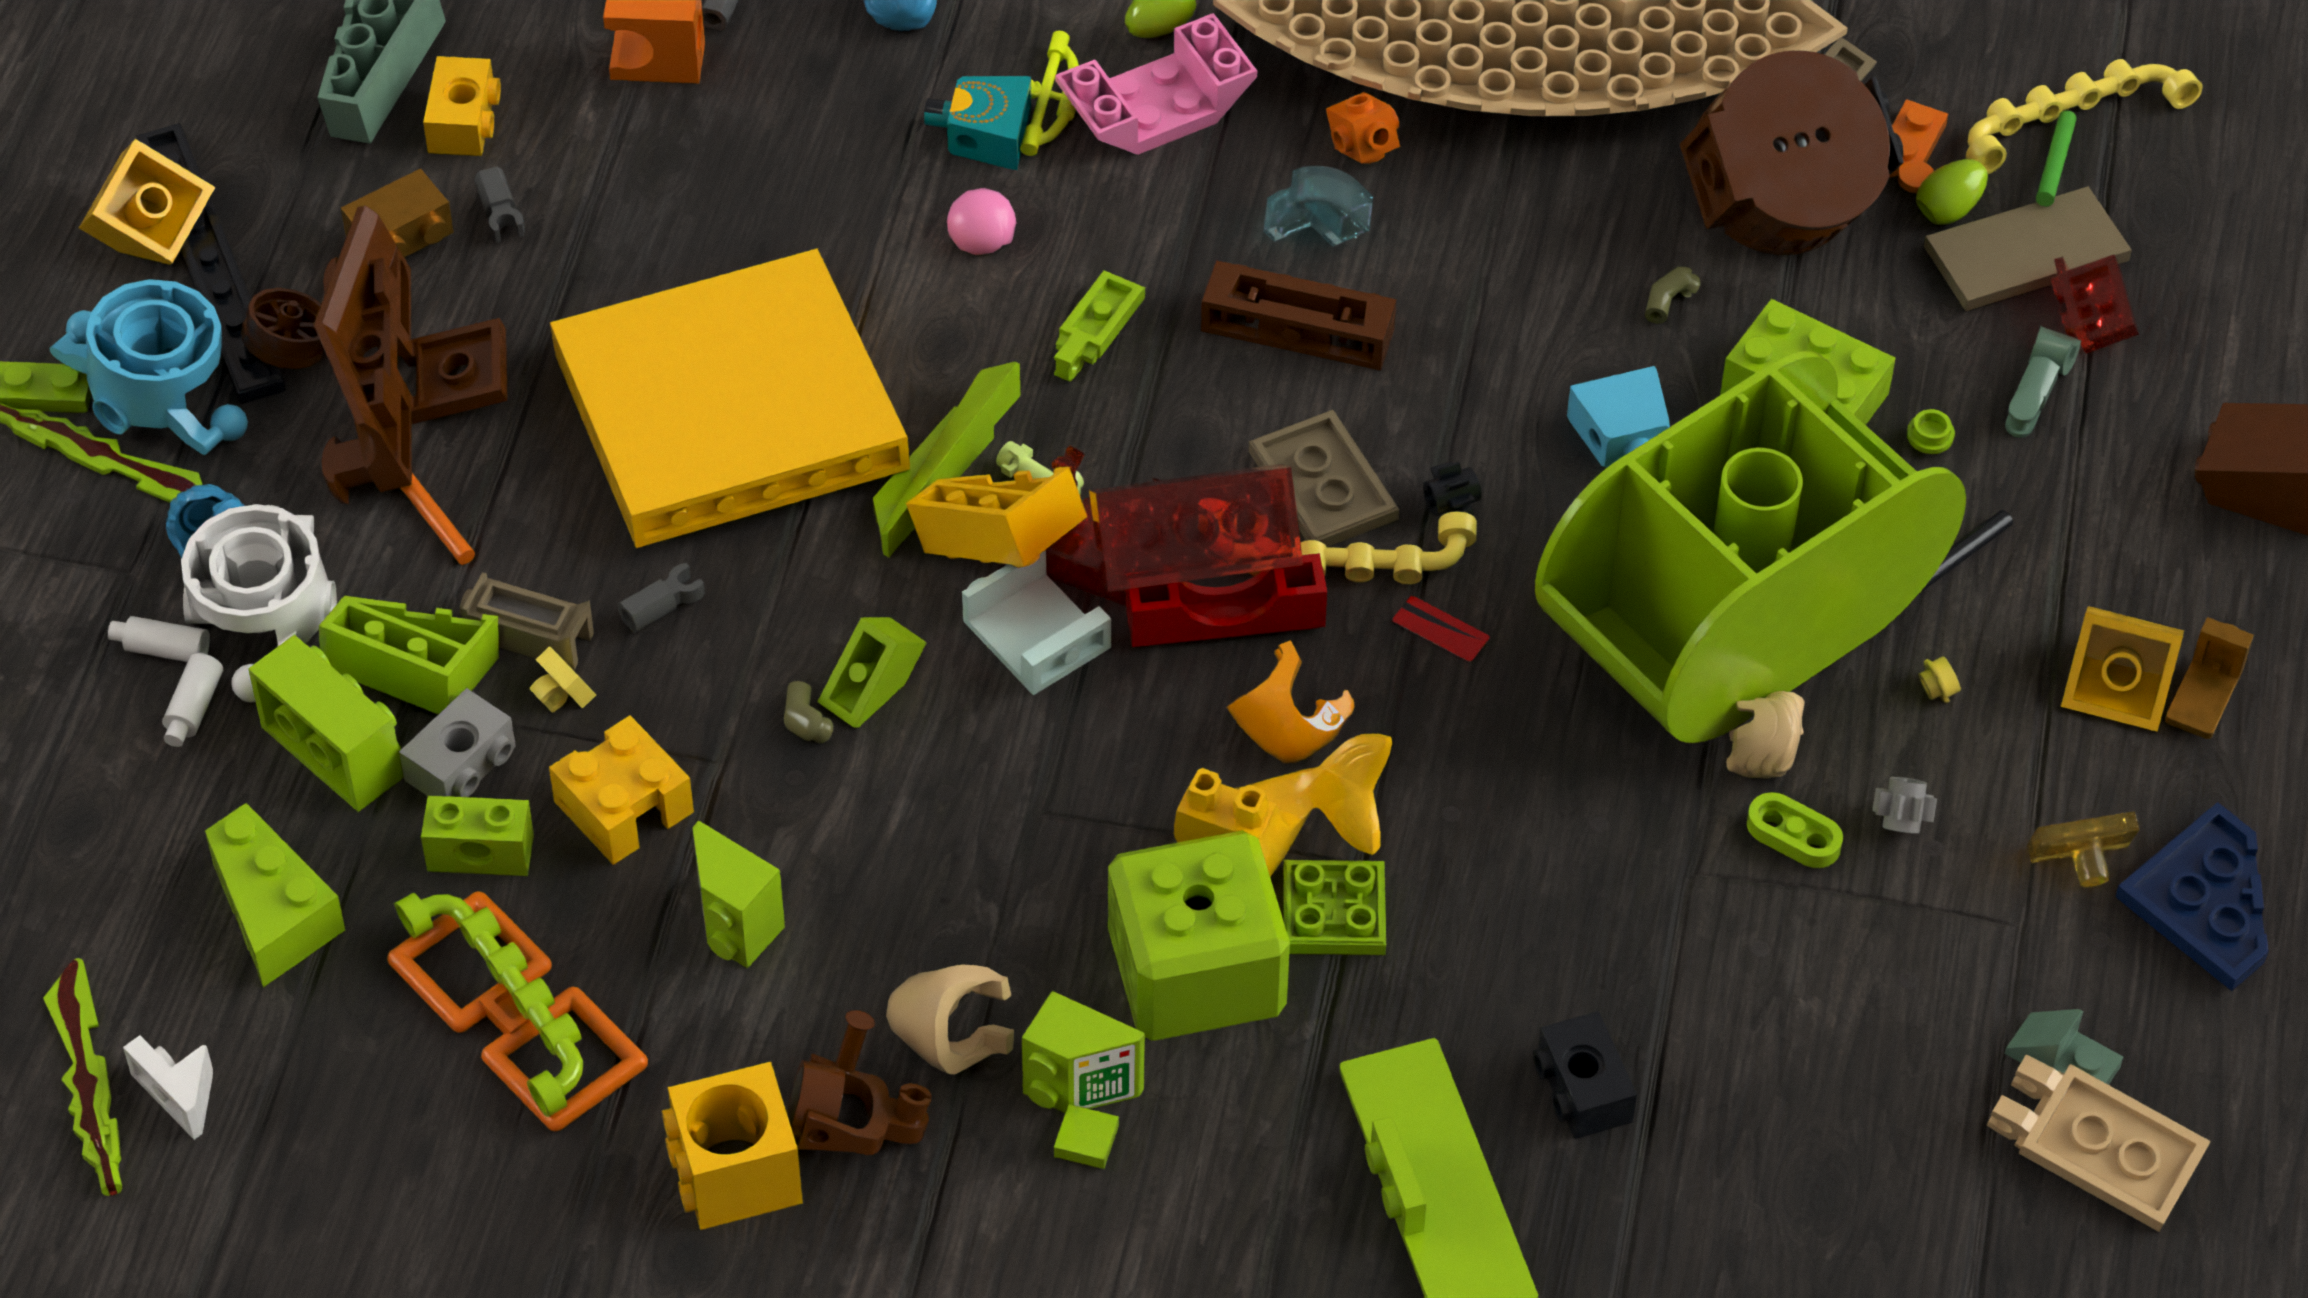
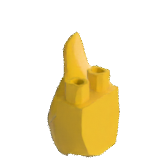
M1379 733L1360 734L1345 741L1318 767L1296 771L1238 788L1223 785L1218 773L1200 768L1176 810L1174 837L1177 842H1183L1243 830L1259 838L1271 877L1286 856L1313 808H1319L1345 841L1357 850L1373 855L1381 846L1380 826L1373 790L1390 755L1392 738L1391 736Z

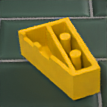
M1070 467L1055 468L1052 476L1032 479L1030 470L1017 471L1013 475L1014 481L993 482L990 474L937 479L906 503L924 553L943 555L950 559L965 558L979 560L981 563L1010 564L1017 568L1035 563L1044 550L1087 518Z

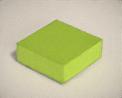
M1068 1104L1054 1145V1157L1105 1169L1119 1127V1116Z

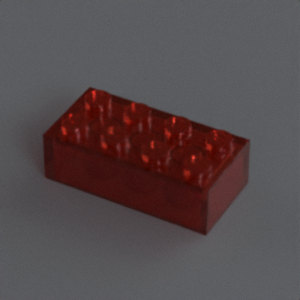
M1277 464L1089 490L1101 587L1108 592L1303 565L1292 469L1290 466Z

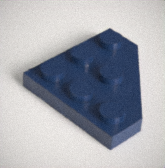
M2217 802L2118 885L2115 897L2231 991L2266 961L2269 950L2267 934H2264L2262 913L2264 903L2261 874H2258L2256 853L2258 846L2256 832Z

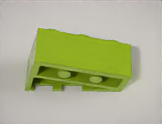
M344 596L319 624L320 649L328 658L331 666L341 675L347 673L360 684L433 713L440 714L466 688L472 691L499 659L498 616L483 614L481 621L452 617V610L436 608L434 615L406 611V604Z
M247 803L205 830L213 865L232 912L237 919L263 988L345 931L338 895Z

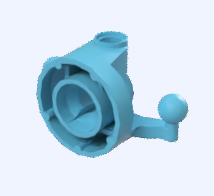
M152 279L124 284L103 296L91 312L82 310L72 314L67 321L66 334L50 347L51 354L57 360L74 370L87 374V382L94 399L92 406L94 414L105 428L115 434L121 435L131 426L169 427L187 445L206 455L222 440L235 441L242 437L247 430L248 420L246 414L238 406L226 404L215 409L211 416V428L209 430L204 428L186 408L185 394L207 381L219 364L222 348L221 323L215 307L199 291L175 281Z

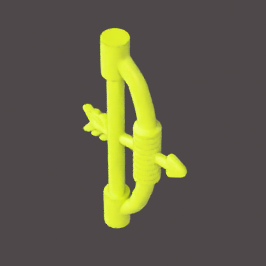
M1059 30L1052 34L1047 52L1049 60L1042 85L1040 82H1034L1031 79L1032 99L1037 97L1038 99L1031 123L1025 128L1020 146L1021 152L1027 156L1036 155L1040 145L1054 140L1068 122L1074 118L1076 109L1064 92L1052 91L1059 63L1063 59L1067 61L1068 70L1079 66L1076 55L1068 46L1070 37L1064 31ZM1049 98L1060 101L1056 112L1057 119L1046 132H1043L1041 126Z

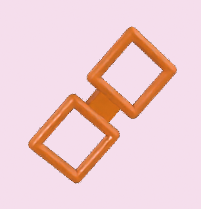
M474 892L463 900L475 913L485 907L493 913L501 929V934L498 936L506 944L514 942L522 952L528 969L521 972V974L528 983L538 977H543L551 970L552 962L550 958L484 892ZM442 914L432 921L433 928L417 938L409 937L393 948L387 955L389 965L453 1031L457 1033L465 1032L487 1016L503 1033V1035L482 1050L481 1058L551 1131L557 1132L564 1129L645 1070L648 1065L647 1056L581 989L574 986L567 988L554 998L555 1004L548 1007L554 1018L556 1019L565 1013L573 1011L622 1061L567 1100V1107L550 1117H546L530 1094L527 1086V1081L530 1079L508 1057L537 1036L539 1031L530 1019H525L505 986L502 983H497L461 1009L413 960L458 929L459 925L451 916Z

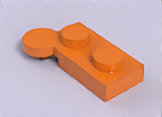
M1907 99L1892 125L1894 133L1899 135L1903 144L1904 163L1889 177L1898 176V183L1904 190L1917 193L1921 183L1930 173L1934 172L1932 167L1927 164V161L1946 127L1948 113Z

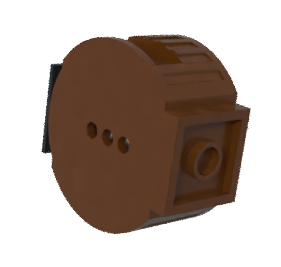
M1792 50L1774 53L1755 61L1744 69L1709 105L1700 117L1696 127L1679 144L1706 230L1723 226L1726 235L1738 243L1753 250L1774 255H1795L1809 252L1833 240L1874 203L1883 191L1889 176L1904 163L1903 144L1899 135L1893 131L1889 118V101L1885 92L1880 90L1877 78L1872 77L1866 84H1863L1859 80L1857 72L1843 62L1811 51Z

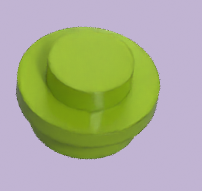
M1923 410L1908 424L1907 439L1911 446L1920 452L1939 454L1948 450L1954 441L1955 430L1951 420L1945 413L1939 410Z

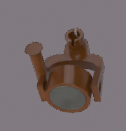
M860 1010L847 1012L845 1019L848 1025L836 1062L811 1053L809 1061L802 1060L798 1067L787 1110L794 1139H799L798 1149L844 1151L874 1155L880 1150L884 1139L904 1144L920 1142L923 1139L929 1122V1116L926 1111L932 1100L931 1093L921 1085L909 1083L900 1087L898 1099L890 1098L888 1088L880 1077L856 1071L855 1068L867 1031L874 1027L875 1020L871 1015ZM843 1094H854L860 1097L865 1104L868 1113V1125L863 1129H855L837 1121Z

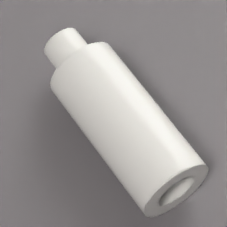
M130 616L126 623L111 621L108 629V639L122 642L125 651L188 662L191 655L196 653L208 654L210 634L206 629Z
M202 653L190 656L162 720L164 727L167 729L164 735V741L167 744L180 747L183 745L186 737L196 735L223 672L222 664L214 657Z

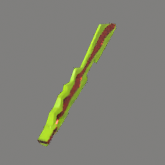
M0 403V423L11 428L12 432L17 436L43 449H46L47 446L56 449L68 459L102 475L115 471L137 480L139 483L136 485V489L169 503L178 493L184 492L194 485H202L198 472L122 454L117 439L94 437L86 426L76 427L67 418L48 417L41 410H19Z
M76 958L68 965L43 999L73 1062L61 1080L74 1095L68 1108L69 1114L75 1117L73 1125L74 1134L83 1141V1159L95 1168L102 1194L112 1196L122 1190V1182L118 1170L121 1161L118 1122L116 1118L110 1119L109 1117L112 1098L105 1057L94 1054L89 1029L99 1027L84 962L82 959Z

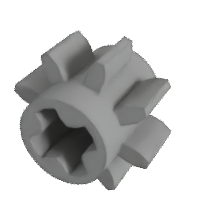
M1890 777L1888 789L1876 788L1872 811L1876 812V815L1884 816L1883 828L1905 833H1920L1921 821L1934 822L1937 798H1934V795L1926 794L1927 782L1905 777Z

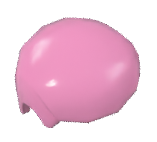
M987 188L966 191L952 203L947 217V228L950 238L960 250L976 256L994 253L1003 245L1010 244L1013 240L1017 224L1015 212L1009 200L1000 192Z

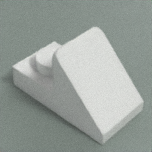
M140 1035L125 1045L123 1049L131 1075L194 1140L203 1134L213 1077V1068L207 1046H200L175 1064L165 1049L159 1046L154 1050Z

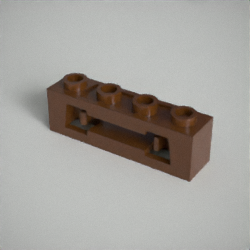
M1216 260L1202 298L1201 331L1381 371L1395 330L1397 299ZM1234 314L1244 315L1247 323H1253L1255 318L1260 319L1258 329L1231 323L1230 320ZM1332 335L1340 336L1338 341L1346 344L1347 338L1361 341L1362 351L1332 345Z

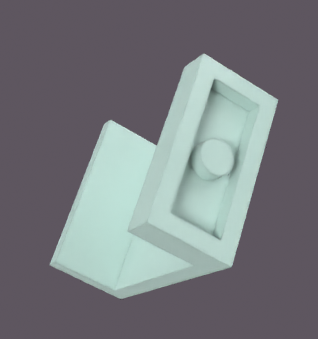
M1046 550L1040 554V558L1035 563L1029 566L1017 568L1006 564L989 576L976 579L966 590L962 591L964 623L1032 695L1037 694L1111 648V618L1100 606L1084 614L1046 575Z

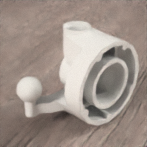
M254 504L230 508L206 520L189 538L181 558L185 585L183 610L186 624H214L223 630L242 633H262L275 629L278 646L294 634L306 644L319 630V624L337 605L335 582L328 581L320 557L317 539L313 534L314 516L293 515L278 506ZM254 664L241 666L232 677V690L242 701L256 702L248 668Z

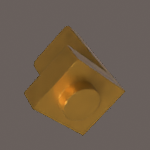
M2207 617L2200 631L2193 659L2166 714L2165 722L2202 738L2211 739L2244 670L2254 635L2240 630L2232 624L2222 623Z

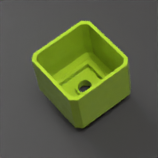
M1241 830L1117 854L1108 866V930L1135 1028L1144 1032L1147 1039L1156 1041L1278 1017L1287 1004L1290 941L1259 838ZM1212 904L1210 907L1204 910L1191 909L1194 907Z

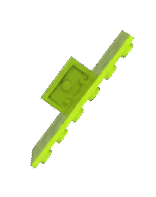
M1431 1038L1341 1062L1339 1072L1367 1143L1365 1144V1154L1369 1168L1373 1175H1379L1383 1186L1381 1193L1386 1213L1390 1219L1395 1218L1424 1297L1538 1298L1534 1282L1439 1041Z

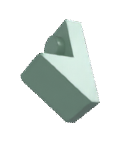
M2079 1009L2031 1012L2006 1047L2004 1053L2020 1063L2027 1054L2062 1073H2065L2068 1066L2072 1064L2108 1085L2120 1069L2123 1056L2078 1032L2083 1011Z

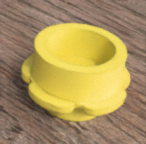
M1944 656L1934 661L1924 660L1925 671L1918 675L1925 692L1931 700L1940 697L1942 702L1949 703V697L1961 691L1959 681L1950 663Z

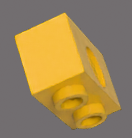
M437 56L423 121L428 153L482 156L485 138H492L494 133V113L491 111L492 105H499L501 95L500 78H493L491 59Z

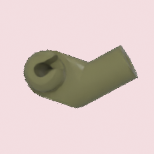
M802 681L791 682L787 686L784 724L786 728L803 740H813L819 744L825 743L833 732L832 721L829 718L822 717L820 711L810 706L812 688L809 684Z

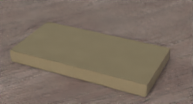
M2089 186L2055 196L2054 203L2050 206H2041L2035 202L1927 235L1924 242V248L1965 311L2130 260L2132 249Z

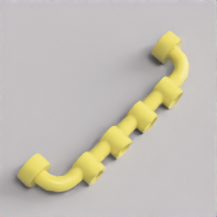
M2118 59L2106 67L2103 79L2093 82L2085 72H2079L2068 79L2064 92L2054 95L2046 85H2040L2028 93L2025 105L2015 108L2006 98L1994 101L1987 110V117L1976 122L1969 130V148L1966 152V159L1979 161L1985 167L1987 173L1990 174L2001 167L2007 156L2006 149L1992 134L2000 132L2003 136H2010L2019 131L2023 124L2040 119L2043 123L2052 122L2066 109L2079 106L2081 109L2087 110L2094 107L2102 97L2114 93L2126 97L2133 94L2141 84L2147 82L2162 83L2163 96L2174 108L2183 109L2193 104L2199 98L2203 88L2202 83L2187 69L2176 71L2174 68L2161 64H2147L2132 69L2124 59Z
M1210 501L1202 504L1198 510V530L1208 536L1209 544L1214 551L1226 560L1249 563L1248 571L1253 576L1260 573L1271 558L1320 553L1324 576L1326 574V566L1345 567L1347 579L1354 582H1367L1374 577V569H1394L1393 578L1395 581L1401 584H1415L1422 580V571L1444 570L1456 564L1463 556L1465 548L1476 542L1477 521L1474 516L1465 512H1449L1442 515L1438 520V540L1446 547L1437 552H1425L1415 545H1401L1395 550L1374 549L1372 545L1362 542L1352 543L1347 548L1326 547L1322 542L1315 540L1301 542L1298 546L1278 545L1277 542L1268 538L1255 539L1250 544L1233 542L1228 538L1236 530L1237 510L1233 505L1223 501Z

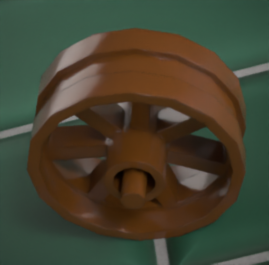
M265 289L255 294L248 305L247 317L241 330L242 342L251 354L273 366L287 369L310 367L317 363L324 353V348L314 327L321 303L312 296L294 289Z

